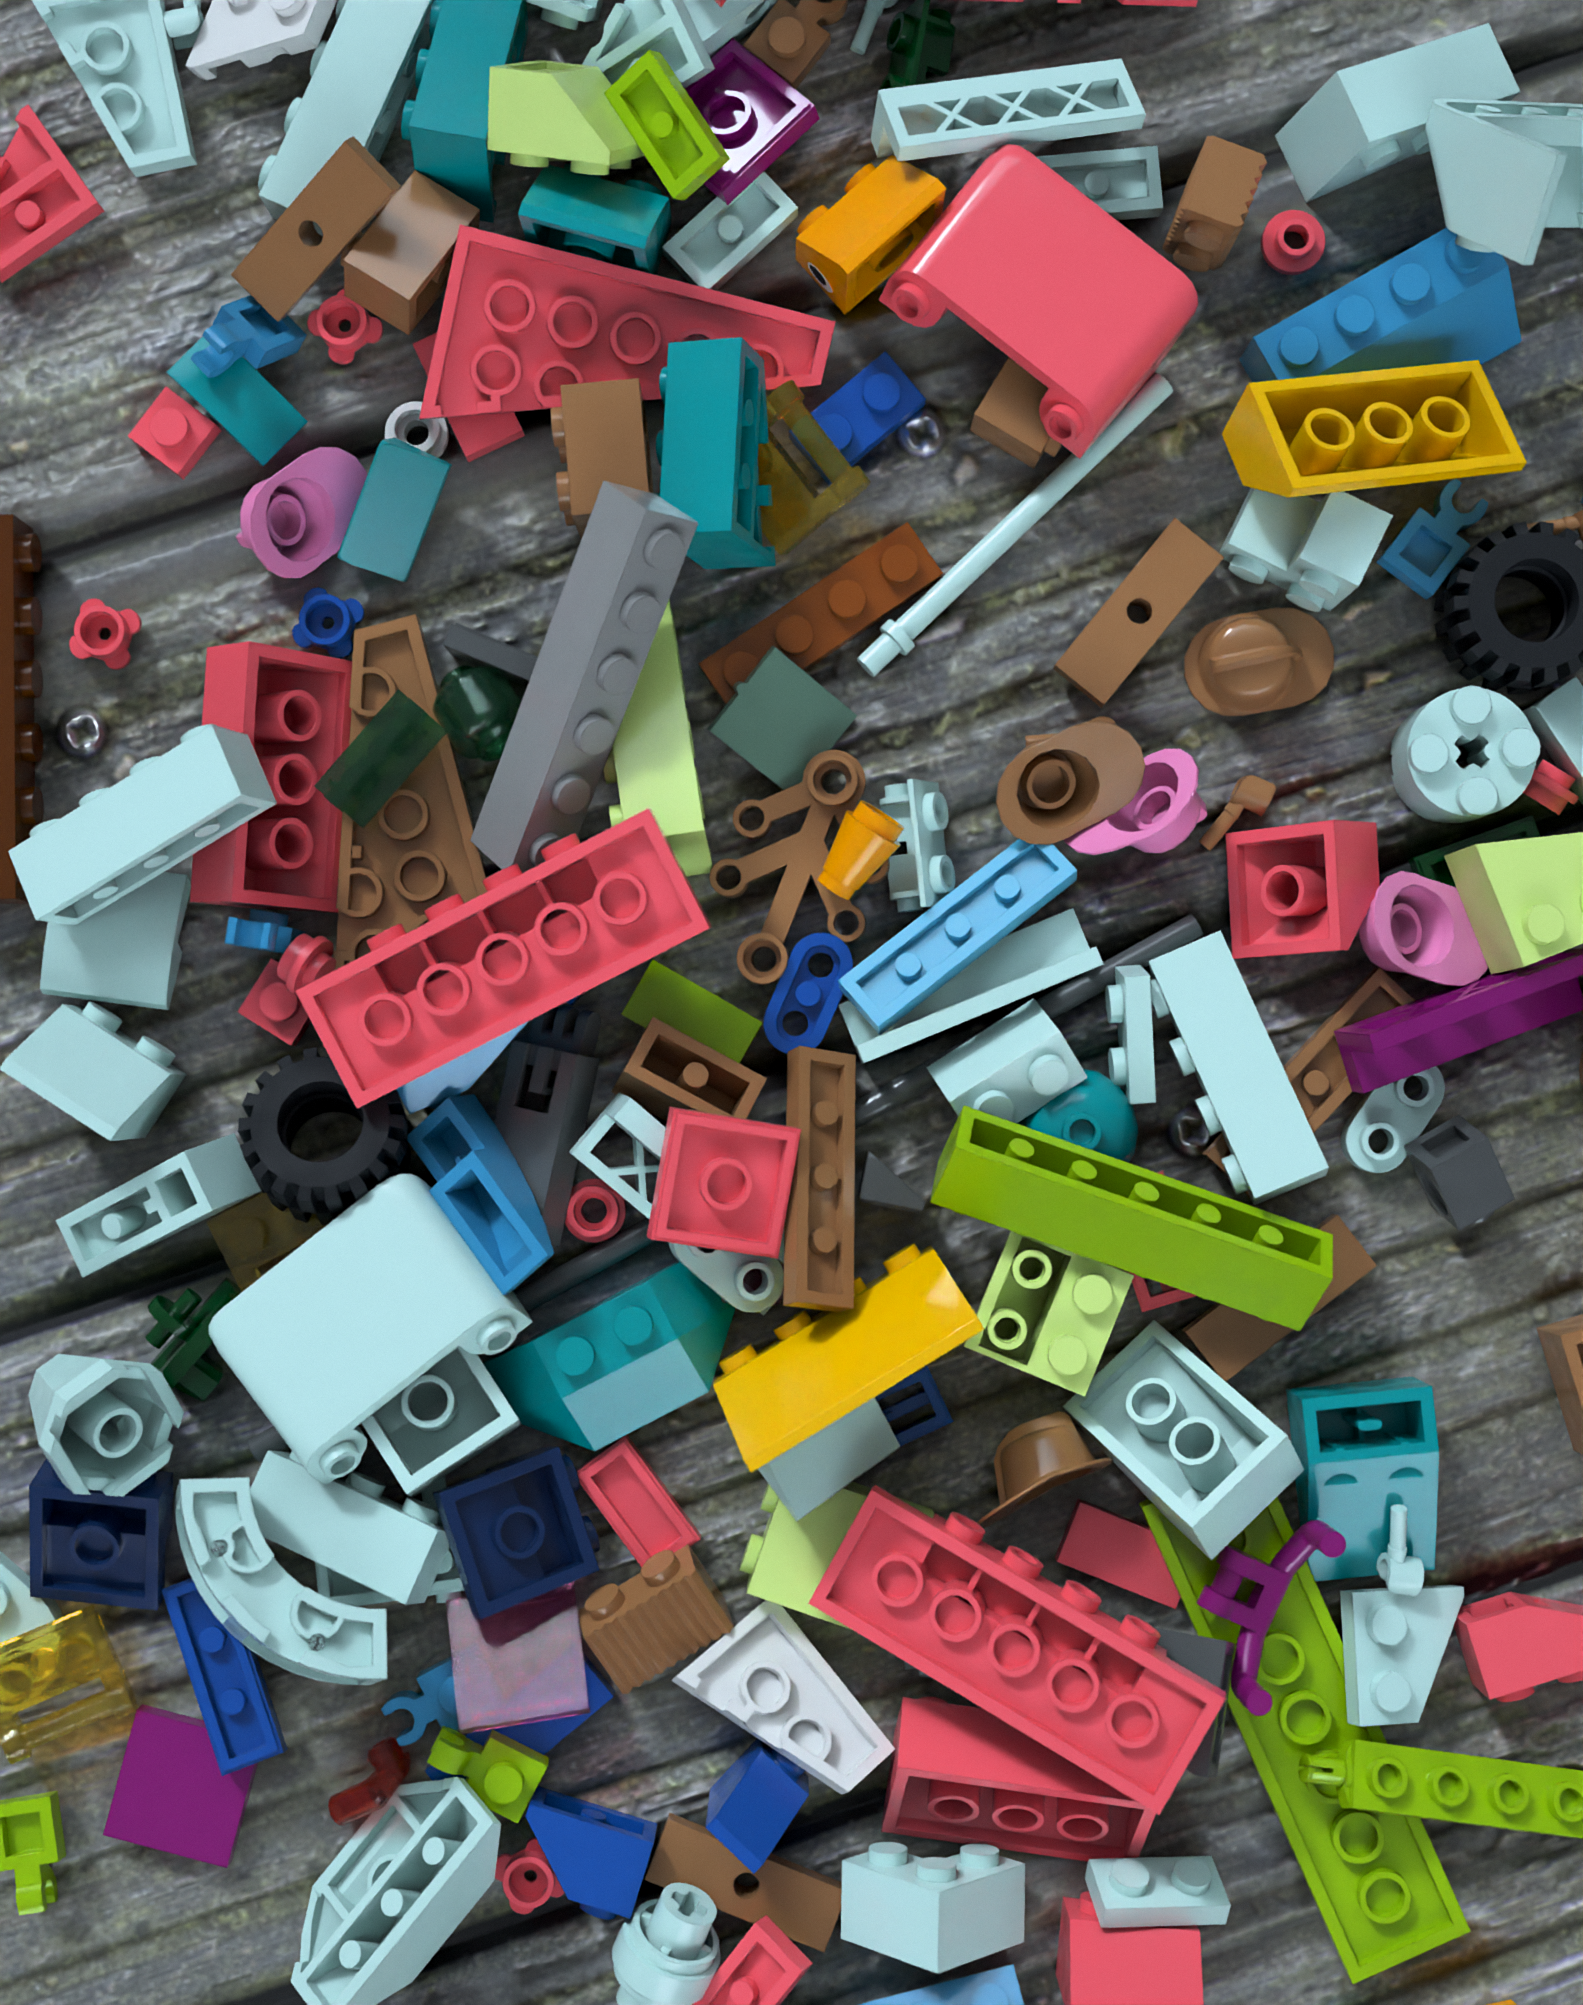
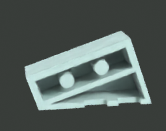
M1487 23L1337 71L1286 123L1275 137L1305 203L1415 154L1420 155L1429 152L1430 148L1425 126L1434 99L1511 101L1521 91L1491 26Z

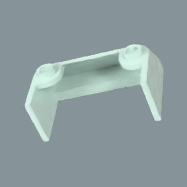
M1447 98L1433 100L1425 129L1445 225L1448 230L1457 234L1455 243L1458 246L1477 252L1490 253L1494 251L1522 265H1533L1544 228L1583 229V104Z

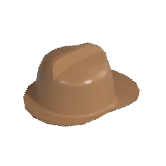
M1270 608L1227 616L1209 623L1192 638L1184 657V678L1191 695L1205 709L1222 716H1246L1294 707L1312 700L1327 685L1334 669V647L1327 630L1314 616L1296 608Z
M1088 721L1071 726L1045 740L1026 746L1007 765L998 782L996 805L1001 822L1013 836L1029 844L1050 845L1067 839L1077 832L1115 814L1133 800L1142 785L1145 762L1141 746L1129 731L1111 722Z
M1057 1411L1020 1424L1007 1433L999 1444L994 1458L1000 1506L985 1515L977 1523L982 1528L988 1527L1054 1487L1105 1468L1113 1462V1458L1108 1457L1096 1460L1082 1436L1076 1430L1070 1416L1065 1412Z

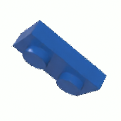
M885 351L789 430V439L825 482L830 485L923 408L926 398Z

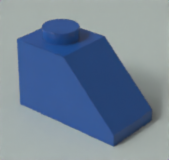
M758 1738L710 1788L705 1828L753 1874L764 1864L809 1796V1777L804 1773L805 1770Z
M537 1786L525 1817L567 1898L580 1903V1908L584 1912L597 1918L611 1920L619 1915L631 1919L654 1845L657 1823Z

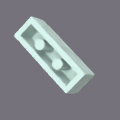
M268 1450L250 1488L253 1511L263 1537L404 1605L425 1603L450 1546L443 1524L438 1522L440 1514L437 1508L411 1497H406L403 1505L382 1495L386 1487L385 1484L356 1471L350 1472L347 1478H336L326 1485L308 1473L293 1451Z

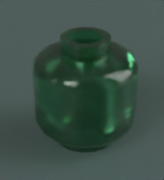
M468 665L460 666L449 672L440 683L441 690L436 695L432 706L434 717L458 754L468 759H481L485 762L498 760L502 756L522 700L505 675L490 666L474 668Z

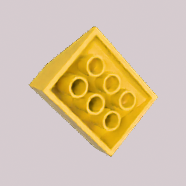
M912 1243L897 1251L882 1262L887 1272L866 1285L860 1276L854 1278L853 1309L843 1312L823 1310L810 1318L806 1310L800 1311L773 1329L778 1338L757 1352L752 1344L749 1343L718 1363L723 1372L714 1378L713 1387L742 1458L751 1473L984 1330L980 1320L931 1245L919 1251L916 1244Z

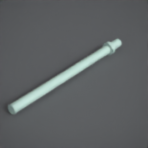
M1155 374L1142 386L1081 458L1072 453L896 622L888 619L880 627L882 635L857 658V661L864 670L874 677L899 653L906 656L915 647L912 640L1173 393L1170 383L1162 375Z

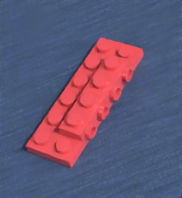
M651 808L582 843L577 834L574 833L545 847L540 851L545 859V862L522 873L518 863L487 877L482 881L487 890L484 894L464 903L458 893L429 907L424 911L429 920L426 924L406 933L402 923L371 937L366 941L371 952L296 990L305 1011L357 1109L712 927Z
M874 1485L812 1595L809 1604L1160 1815L1226 1700V1692L1166 1657L1167 1650L1157 1644L1161 1635L1151 1625L1132 1615H1126L1122 1623L1098 1609L1102 1600L1092 1590L1072 1580H1067L1063 1588L1040 1575L1044 1567L1037 1558L1018 1547L1009 1546L1004 1554L982 1541L986 1533L985 1530L972 1519L957 1512H951L947 1520L936 1513L931 1518L884 1489Z

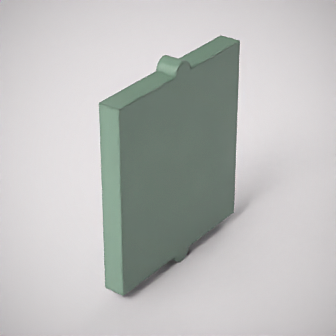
M771 646L744 682L737 681L734 684L733 689L736 693L711 723L708 730L779 788L785 790L802 782L804 769L808 762L817 754L831 750L857 715L781 651Z

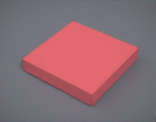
M669 1107L647 1237L650 1240L778 1259L801 1129Z

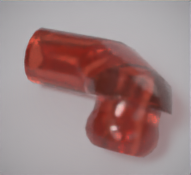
M387 1737L381 1740L368 1751L367 1758L370 1764L374 1766L375 1771L366 1780L330 1797L328 1807L335 1823L344 1826L383 1808L407 1776L411 1765L409 1752L403 1753L395 1737Z

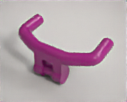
M1310 1520L1297 1529L1275 1555L1270 1564L1228 1544L1216 1559L1220 1566L1211 1585H1204L1197 1600V1604L1204 1609L1241 1625L1231 1670V1688L1236 1698L1255 1716L1267 1714L1272 1707V1698L1257 1682L1265 1636L1293 1576L1316 1549L1330 1558H1337L1345 1551L1346 1540L1344 1536L1321 1520ZM1244 1577L1256 1582L1247 1603L1235 1598Z

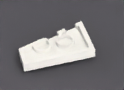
M764 1600L738 1622L730 1633L724 1634L671 1680L841 1795L852 1790L895 1750L894 1746L782 1605Z

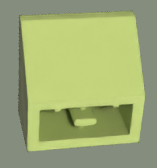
M533 60L490 67L487 150L510 153V164L524 167H548L549 161H571V172L588 175H608L609 168L630 169L632 159L645 156L605 96L604 92L612 85L599 67L546 60Z
M1010 1231L976 1313L984 1330L966 1340L963 1346L1085 1397L1134 1275L1117 1267L1079 1256L1074 1252Z

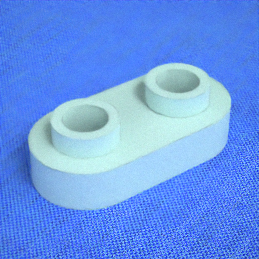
M1436 1066L1411 1075L1417 1077L1422 1083V1093L1415 1100L1409 1099L1404 1093L1403 1086L1409 1077L1364 1094L1345 1123L1341 1133L1342 1151L1346 1159L1353 1166L1367 1172L1383 1173L1393 1170L1403 1162L1407 1156L1404 1145L1421 1135L1443 1100L1445 1092L1444 1079ZM1376 1129L1383 1130L1388 1138L1386 1148L1380 1153L1373 1152L1368 1143L1370 1134Z
M668 1242L671 1252L678 1261L723 1300L738 1310L750 1313L763 1311L777 1301L783 1290L784 1272L776 1258L710 1248L699 1250L696 1246ZM751 1269H759L762 1274L761 1285L754 1291H746L743 1285L745 1274Z

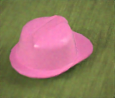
M318 447L302 454L272 477L255 484L244 497L240 510L241 532L236 536L238 543L242 547L252 549L268 571L282 578H302L340 550L365 483L367 471L354 455L337 447Z
M1163 749L1144 757L1145 771L1143 782L1133 800L1115 814L1064 839V842L1076 852L1090 855L1113 852L1129 845L1146 853H1163L1174 849L1186 840L1197 823L1207 817L1206 804L1196 791L1199 769L1194 758L1181 749Z
M1399 871L1384 879L1378 887L1370 908L1357 932L1359 933L1363 951L1370 961L1385 971L1407 973L1446 986L1462 987L1479 980L1488 969V966L1457 888L1425 878L1416 873Z

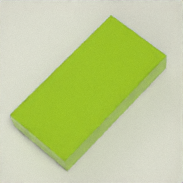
M653 959L621 1015L644 1028L647 1027L652 1017H655L739 1064L763 1024L762 1021Z

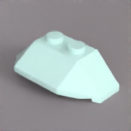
M451 1777L444 1778V1780L393 1786L314 1883L302 1930L300 1962H295L291 1977V1983L307 2005H376L409 1985L494 1882L501 1823L464 1778Z

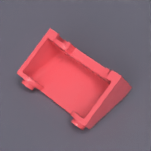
M1005 144L997 148L979 166L889 278L879 301L896 313L903 321L922 328L934 326L949 309L1048 388L1039 406L1040 420L1052 439L1062 444L1078 458H1081L1156 372L1195 314L1198 306V294L1192 281L1180 269L1035 155L1019 145Z

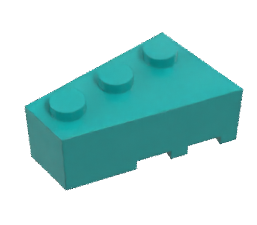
M434 0L429 20V34L432 42L429 50L420 49L416 63L415 83L418 89L416 100H406L403 108L401 135L403 140L411 141L414 170H417L480 209L479 221L494 223L497 202L494 200L492 169L494 164H505L507 153L487 150L489 70L492 66L523 62L529 32L526 0Z
M742 337L668 343L667 366L662 368L659 378L660 394L665 404L664 427L659 430L656 437V455L661 466L660 493H656V495L699 522L686 556L704 569L776 566L775 546L763 547L760 506L772 505L771 485H759L758 444L769 443L764 359Z

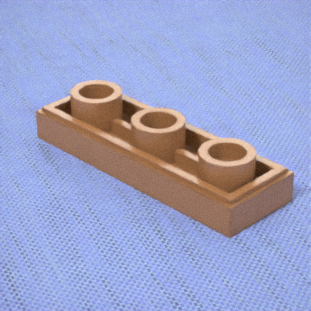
M354 136L343 142L231 273V276L279 322L292 311L337 260L346 247L397 192L401 185ZM313 222L320 226L323 236L317 233Z
M1174 518L1061 656L1053 669L1102 708L1224 557ZM1130 606L1141 607L1146 612L1147 621L1141 624L1134 623L1127 615V608Z
M1331 1214L1314 1227L1333 1234V1280L1309 1318L1377 1266L1337 1214ZM1216 1303L1182 1330L1212 1370L1227 1382L1294 1329L1265 1321L1257 1316Z
M669 1812L646 1870L644 1880L663 1888L672 1883L693 1885L709 1895L715 1903L716 1909L752 1924L767 1915L789 1939L825 1953L841 1912L842 1882L770 1853L764 1864L753 1874L758 1881L751 1886H743L737 1882L736 1877L742 1873H753L704 1826Z

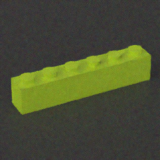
M965 1105L962 1107L938 1160L930 1203L1297 1331H1301L1333 1280V1234Z

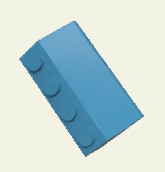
M1445 228L1254 336L1239 361L1252 382L1479 360L1480 364L1483 365L1517 346L1522 341L1509 266L1503 256L1494 251L1490 253L1477 252L1458 246L1455 243L1457 234Z

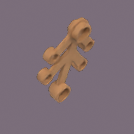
M827 750L817 754L806 765L801 783L760 801L755 799L745 800L738 804L733 812V824L736 830L748 839H760L768 834L773 821L809 808L800 832L740 859L725 858L719 860L710 871L709 879L712 888L726 898H735L747 890L750 882L786 867L761 933L747 937L741 943L737 952V965L741 974L753 983L770 985L778 982L784 974L790 957L789 951L784 944L811 875L829 914L827 927L830 934L840 938L844 943H853L858 941L866 931L867 921L863 912L858 907L852 905L851 900H846L836 895L817 880L823 871L824 863L829 854L825 840L834 817H836L839 825H841L846 810L853 812L865 792L866 777L864 770L858 760L847 752ZM831 772H840L846 777L845 788L840 793L830 794L823 789V780ZM757 808L763 812L764 822L757 830H746L742 826V816L748 809ZM889 859L882 864L880 871L871 876L865 884H877L885 879L890 869ZM727 867H736L741 874L738 886L730 890L723 889L719 884V874ZM844 912H852L858 917L859 924L857 930L847 936L839 934L835 927L837 917ZM762 948H770L776 954V964L767 972L758 971L754 965V956Z

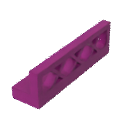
M1570 948L1522 968L1492 975L1487 973L1482 975L1479 980L1465 986L1447 988L1335 1030L1334 1034L1352 1092L1367 1093L1582 1011L1583 995L1578 977L1583 975V949Z

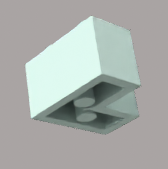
M1251 488L1219 553L1224 557L1223 560L1230 562L1228 568L1236 576L1255 584H1263L1264 580H1267L1287 590L1286 598L1304 609L1319 612L1324 608L1331 611L1359 587L1393 515L1344 491L1328 493L1318 502L1308 496L1288 498Z
M877 1842L869 1845V1852L842 1860L841 1939L937 1974L1024 1942L1025 1863L1000 1856L999 1849L995 1846L980 1843L967 1844L960 1848L959 1854L947 1858H920L908 1854L907 1846L903 1844Z

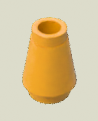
M861 800L853 812L846 810L824 863L823 871L817 880L836 895L850 900L854 892L901 846L897 839L904 827L877 807Z

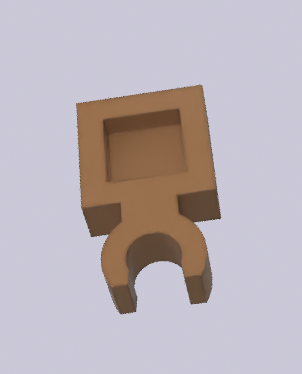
M778 0L743 47L793 88L797 89L830 46L831 34L823 29L822 26L832 25L839 21L846 12L848 0H833L829 3H821L817 0H800L796 7L786 0Z

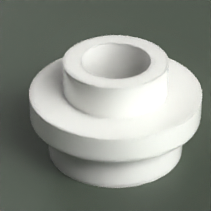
M420 401L408 402L397 407L390 414L386 422L385 439L397 438L412 445L407 442L408 432L415 426H424L429 430L427 440L420 445L412 446L439 458L445 451L449 440V430L445 419L420 420L422 402Z

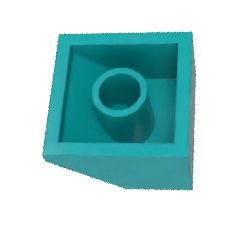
M571 163L565 164L564 169L552 165L543 167L522 200L518 213L527 242L657 275L663 254L662 246L666 243L672 222L669 197L663 196L657 187L643 181L627 180L625 185L601 179L600 175L571 172Z

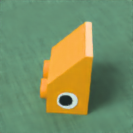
M890 155L877 168L872 163L861 168L846 184L844 191L847 193L830 209L825 205L814 209L797 228V233L799 234L796 237L797 262L844 315L897 270L943 211L946 187L938 178L905 161L897 162L894 155Z

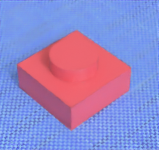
M165 387L128 434V437L184 480L222 430L168 387Z
M271 958L237 1012L290 1046H296L310 1025L311 1020L299 997L288 991L286 981L278 977L277 968L279 961Z

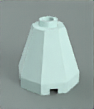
M57 1354L36 1369L28 1394L38 1444L61 1482L74 1494L91 1495L88 1490H101L106 1496H125L169 1462L174 1446L168 1441L172 1425L179 1429L184 1414L163 1374L150 1363Z

